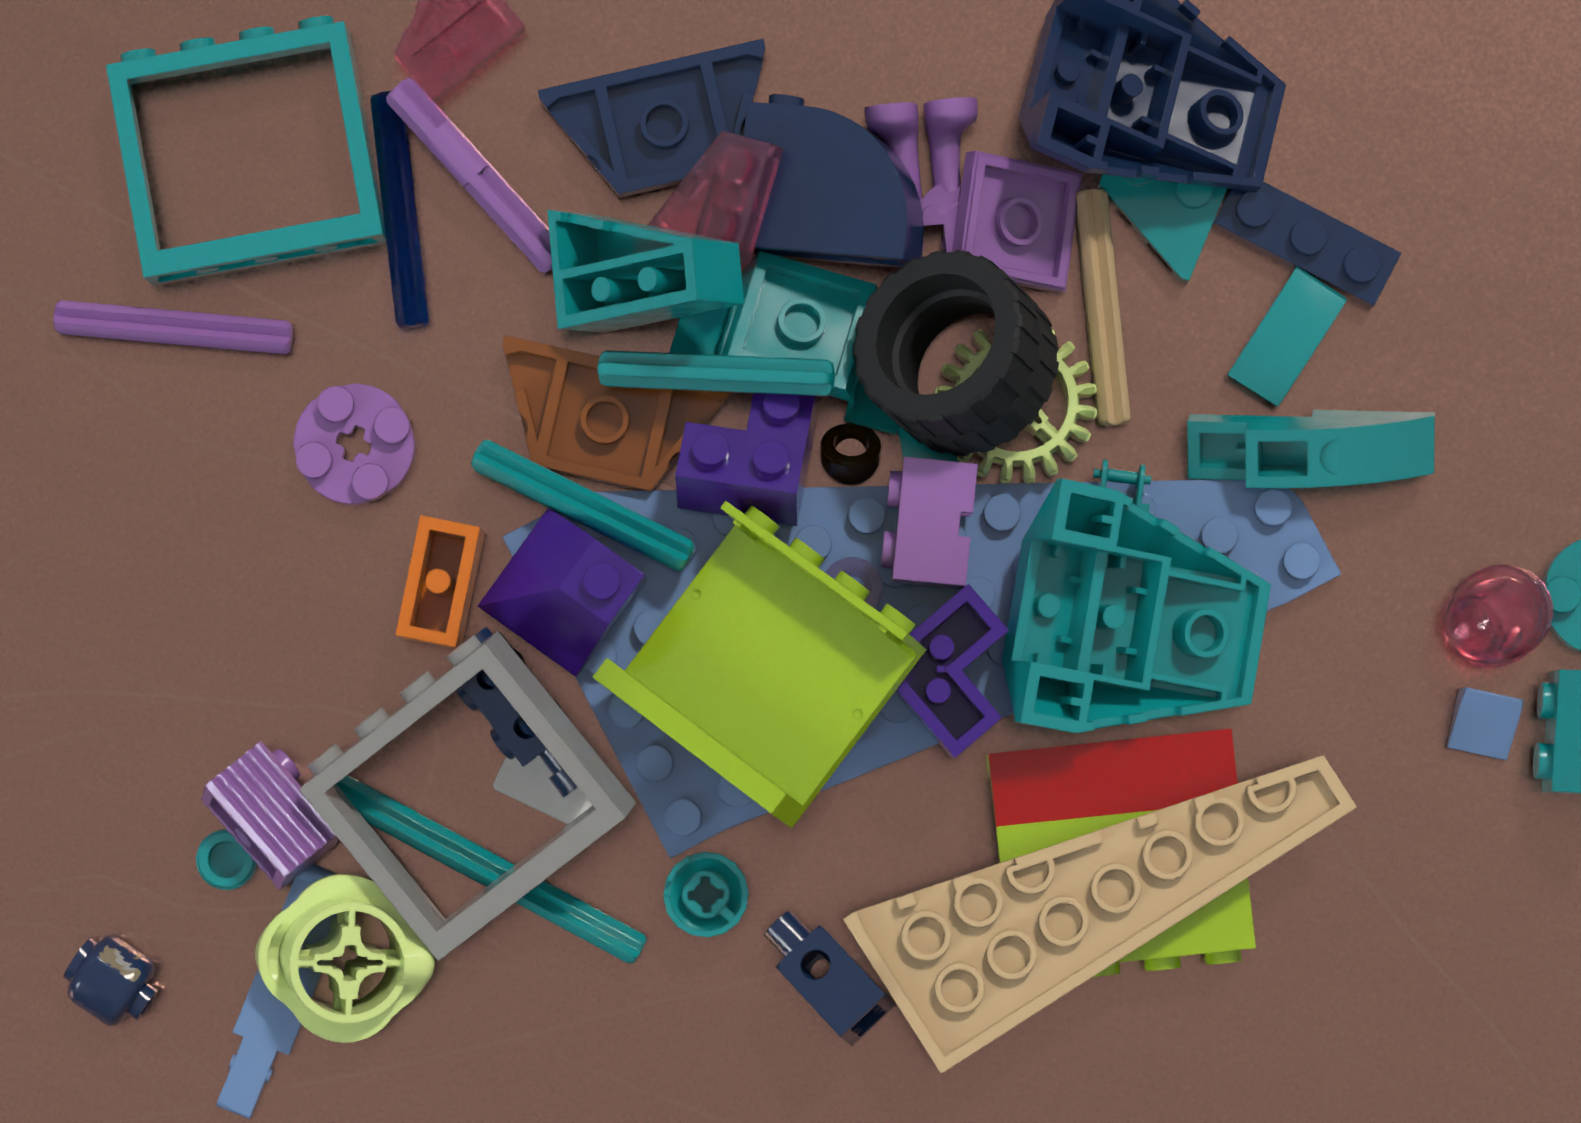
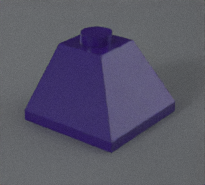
M548 508L477 607L577 677L643 586L647 577L643 572L594 537Z

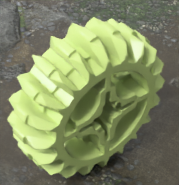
M982 329L977 330L973 335L979 352L974 354L967 346L961 343L954 349L956 357L965 365L963 369L947 363L941 369V374L945 378L956 382L955 387L963 383L980 367L992 344ZM1068 341L1063 344L1057 352L1059 367L1056 379L1062 388L1065 400L1064 419L1059 431L1047 421L1049 417L1040 409L1038 412L1039 416L1031 425L1028 424L1024 430L1032 436L1036 435L1044 444L1038 448L1020 452L1007 451L997 447L982 454L976 452V454L983 458L977 468L978 477L985 478L990 471L992 463L1002 466L999 474L1001 484L1007 485L1010 483L1013 467H1021L1024 483L1031 484L1034 483L1036 474L1033 464L1040 462L1044 472L1049 477H1052L1058 473L1057 463L1052 457L1055 452L1069 463L1076 459L1077 453L1075 449L1066 442L1069 437L1077 442H1088L1091 433L1086 428L1077 425L1076 421L1077 419L1094 420L1097 416V409L1092 406L1079 405V399L1095 395L1097 388L1093 383L1076 384L1075 379L1085 374L1089 369V365L1086 361L1077 362L1070 368L1066 365L1064 361L1075 349L1071 342ZM938 386L935 388L934 394L950 390L954 387ZM970 453L969 456H957L956 459L958 462L967 463L974 453Z

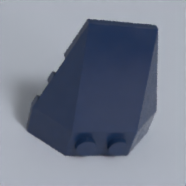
M1054 0L1045 18L1019 120L1032 149L1086 173L1257 191L1263 184L1286 84L1231 36L1223 40L1197 17L1201 11L1189 0H1184L1182 3L1178 0Z

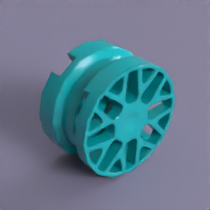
M701 852L685 857L673 867L665 882L663 898L667 914L677 927L694 936L712 937L724 934L739 922L747 908L749 890L745 875L735 862L722 854Z

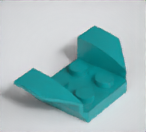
M759 251L742 271L744 304L679 318L669 353L828 359L833 362L835 372L834 388L829 396L848 401L844 421L896 436L899 425L877 407L864 393L865 388L858 382L855 373L856 362L852 357L853 343L856 338V324L858 318L864 312L865 303L872 292H876V284Z

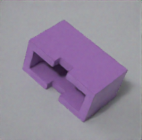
M904 457L902 471L890 470L887 507L898 508L896 532L884 531L881 567L892 568V583L963 589L966 586L971 537L959 536L960 516L971 517V514H973L978 464Z

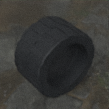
M963 250L930 252L927 256L919 259L916 257L904 263L902 268L896 272H891L882 281V285L875 293L872 292L865 303L866 307L862 316L858 318L855 328L856 338L852 349V357L856 362L855 373L858 382L864 386V393L869 399L920 444L924 443L931 450L942 454L945 452L953 453L955 456H969L970 453L976 452L982 454L994 450L996 446L1004 442H1010L1019 436V432L1028 424L1031 425L1039 416L1038 412L1043 404L1048 402L1053 391L1054 378L1058 374L1059 362L1057 361V351L1059 347L1057 337L1052 332V324L1049 318L1038 307V304L993 261L982 255L978 257L972 255L969 251ZM978 313H994L995 333L993 342L980 367L963 383L950 390L936 394H919L918 373L920 364L934 338L947 326L963 317Z

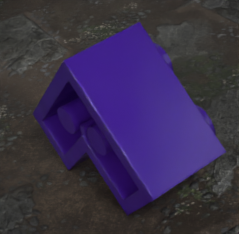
M754 393L747 430L686 422L675 474L677 508L729 516L720 508L727 501L744 514L752 505L775 523L797 526L817 422V396Z
M969 583L910 633L926 651L895 691L952 759H955L1002 718L964 674L963 670L1009 630Z

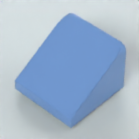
M1467 687L1459 688L1446 748L1506 761L1520 719L1524 700Z

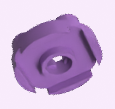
M365 384L332 386L322 391L320 396L311 401L304 409L294 433L293 446L297 468L313 489L327 499L340 504L358 506L370 503V501L379 500L386 494L389 495L406 480L415 460L416 441L410 419L393 397L376 387ZM355 428L364 429V440L371 444L370 452L368 455L358 453L354 461L344 459L345 448L338 444L342 434L351 435Z

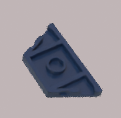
M764 39L745 42L538 90L539 99L545 109L619 198L737 171L742 151L748 102L754 101L766 47Z

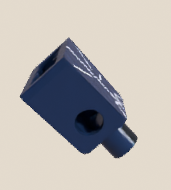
M790 910L779 917L765 932L764 936L784 956L776 968L828 1025L851 1046L857 1043L896 1006L889 996L821 925L810 932ZM826 959L830 963V969L823 978L816 980L811 975V969L817 961Z

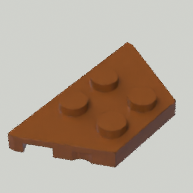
M504 335L502 343L531 461L554 472L651 492L678 461L686 422L707 425L731 394V392L605 387L600 384L599 374H597L600 356Z

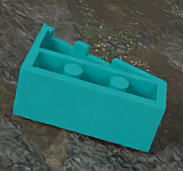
M547 209L558 329L607 333L744 304L739 243L594 214Z

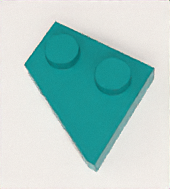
M1103 174L1097 188L1104 189L1107 192L1109 202L1126 216L1131 222V227L1172 269L1171 273L1178 281L1187 284L1227 188Z

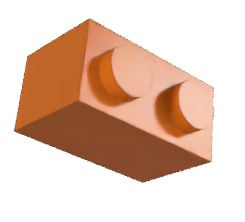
M420 515L396 636L401 639L456 649L463 643L485 532L481 527Z

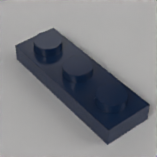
M1264 181L1262 187L1257 191L1230 189L1212 224V227L1293 269L1299 267L1328 287L1370 309L1375 306L1401 255V252Z

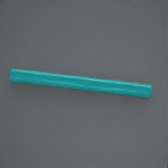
M349 775L336 783L368 824L485 887L514 866L513 863ZM542 881L515 902L626 963L633 964L646 944L647 938L643 933L546 881Z

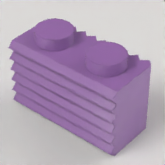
M260 741L224 771L220 772L214 779L210 780L205 785L201 800L210 809L211 813L218 818L220 824L225 826L228 833L233 835L236 842L241 844L243 850L265 872L266 876L273 881L275 887L281 890L336 845L338 837L300 792L301 786L296 781L300 778V773L294 762L280 749H276L271 753L264 743Z

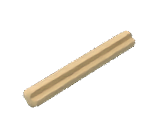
M1086 189L1077 192L1076 224L1092 380L1097 388V392L1094 395L1095 408L1097 409L1096 419L1099 426H1120L1129 422L1131 414L1108 194L1104 189Z

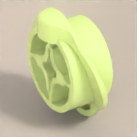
M353 874L330 875L309 885L289 907L272 919L262 932L255 947L257 968L268 990L293 1012L298 1021L307 1030L323 1039L341 1043L360 1041L371 1037L383 1029L395 1014L419 995L430 980L435 966L434 955L374 881ZM356 911L370 914L381 922L387 933L390 949H379L374 944L362 943L361 927L355 923ZM336 914V918H331V927L326 938L319 943L304 944V948L301 949L309 932L319 922ZM345 946H348L358 956H356V959L346 961L345 968L342 971L330 960H333V957L343 956ZM298 968H310L313 972L328 974L329 989L334 993L333 1004L323 1003L308 996L301 983ZM385 972L382 980L373 991L353 1002V999H358L359 987L365 977L372 973Z

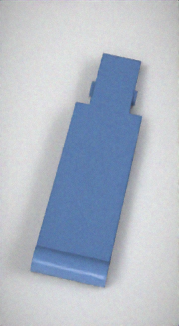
M315 864L309 866L294 879L282 911L289 907L309 885L319 879L336 875L337 873ZM336 914L319 922L309 932L301 949L304 948V944H315L325 939L330 931L331 918H336ZM298 968L304 990L308 996L313 998L323 973L313 972L310 968ZM258 970L232 1033L242 1036L243 1039L237 1054H234L228 1066L230 1071L216 1106L247 1119H251L265 1083L268 1084L273 1074L271 1068L278 1051L287 1055L291 1054L302 1026L293 1012L268 990Z

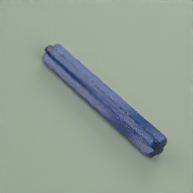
M391 91L373 94L370 98L395 322L400 328H417L426 325L429 321L407 124L388 105L386 97Z

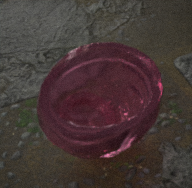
M1491 565L1475 572L1458 585L1446 603L1443 615L1444 629L1450 645L1461 658L1478 667H1502L1521 660L1534 651L1546 638L1553 618V602L1545 584L1531 571L1515 565Z

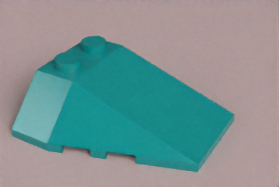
M1063 478L1057 479L1022 539L1007 627L1009 631L1006 633L1002 656L1015 721L1017 723L1059 731L1081 733L1093 731L1097 728L1135 724L1152 719L1176 715L1183 716L1251 704L1271 584L1215 549L1204 547L1181 533L1179 527L1166 519H1159L1134 504L1133 499L1118 490Z

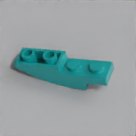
M1313 410L1311 417L1190 414L1187 421L1188 479L1246 480V488H1314L1394 481L1434 474L1435 412Z

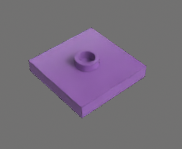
M980 151L966 152L952 252L963 250L969 251L972 255L978 257L980 255L993 261L1019 286L1054 293L1066 292L1077 213L1076 195L1080 191L1082 173Z

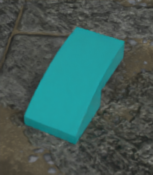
M1296 267L1227 375L1278 407L1343 308L1347 298L1299 267Z

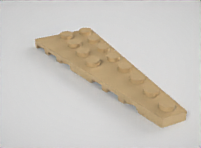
M1321 755L857 910L844 917L843 920L942 1074L1357 808L1325 756Z

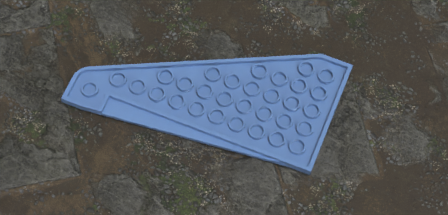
M1246 480L1151 481L1150 485L1144 484L1142 503L1150 504V514L1159 519H1166L1179 527L1181 533L1204 547L1215 549L1271 584L1267 611L1286 604L1341 575L1306 506L1289 488H1246ZM1082 482L1099 486V482ZM1107 482L1106 488L1118 490L1128 497L1134 498L1136 485ZM1054 483L976 484L973 514H971V517L960 516L959 536L971 537L966 585L970 584L1006 627H1008L1022 539ZM888 486L804 488L797 526L776 523L780 528L774 536L788 546L795 538L804 542L825 559L819 569L833 579L841 570L851 576L871 592L865 599V602L880 612L886 603L891 605L916 624L912 629L913 631L961 590L891 582L892 568L881 567L884 531L896 532L898 508L887 507ZM653 490L651 492L601 491L596 493L691 539L694 545V551L688 564L682 571H676L556 512L643 572L647 577L643 586L576 679L671 859L726 829L768 813V811L596 681L593 675L606 658L625 671L735 524L732 523L734 520L730 516L677 508L676 490ZM542 516L502 536L512 557ZM1006 634L963 670L964 674L1002 718L1013 714L1002 663ZM894 692L820 791L939 743Z

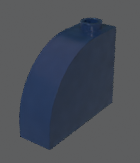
M771 94L769 95L768 103L748 102L730 242L739 243L740 251L753 256L762 251L790 259L900 268L904 266V263L916 257L918 259L921 258L924 225L920 198L907 168L889 146L851 119L826 109L804 106L805 99L797 96Z

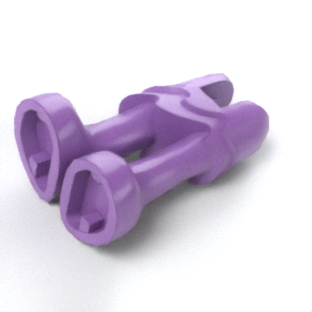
M947 98L928 101L923 104L924 124L928 136L933 188L928 191L923 199L918 157L919 116L917 103L901 102L865 107L864 117L868 130L880 137L900 158L916 186L922 207L923 225L942 224V250L952 252L961 191V136L966 129L977 121V98Z

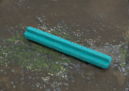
M606 350L601 353L597 367L600 384L605 387L828 396L832 394L835 383L834 365L828 359Z
M483 440L473 455L471 466L476 472L671 569L682 571L693 554L694 545L691 539L490 440Z

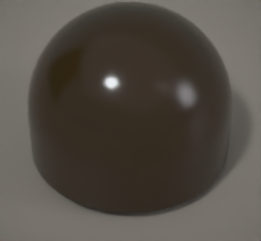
M846 423L834 426L824 434L821 440L820 457L823 469L831 479L843 485H858L870 479L876 472L880 463L881 441L873 430L853 423ZM845 439H856L863 444L866 451L857 456H847L839 453L835 448Z

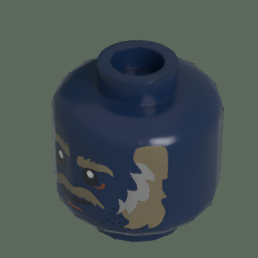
M107 935L98 942L93 938H89L72 959L63 976L64 979L70 982L67 991L69 999L108 1026H115L121 1023L128 1014L134 1019L139 1020L158 993V989L150 985L155 973L153 961L114 935Z

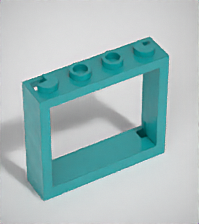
M332 16L311 17L299 21L298 30L276 34L274 27H256L241 31L238 34V41L216 44L215 38H196L180 43V51L161 55H157L156 50L151 48L136 49L122 53L120 55L121 62L106 65L143 278L151 285L388 242L351 34L344 21L334 23ZM331 48L360 213L160 250L131 84Z

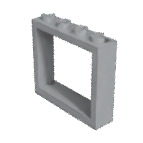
M498 631L482 643L473 635L446 656L452 667L435 679L429 671H426L399 693L406 703L391 715H388L382 707L371 714L353 729L360 739L345 751H342L336 743L329 747L307 766L314 775L299 789L438 961L624 820L636 804L635 800ZM483 669L592 806L456 911L444 918L336 783Z

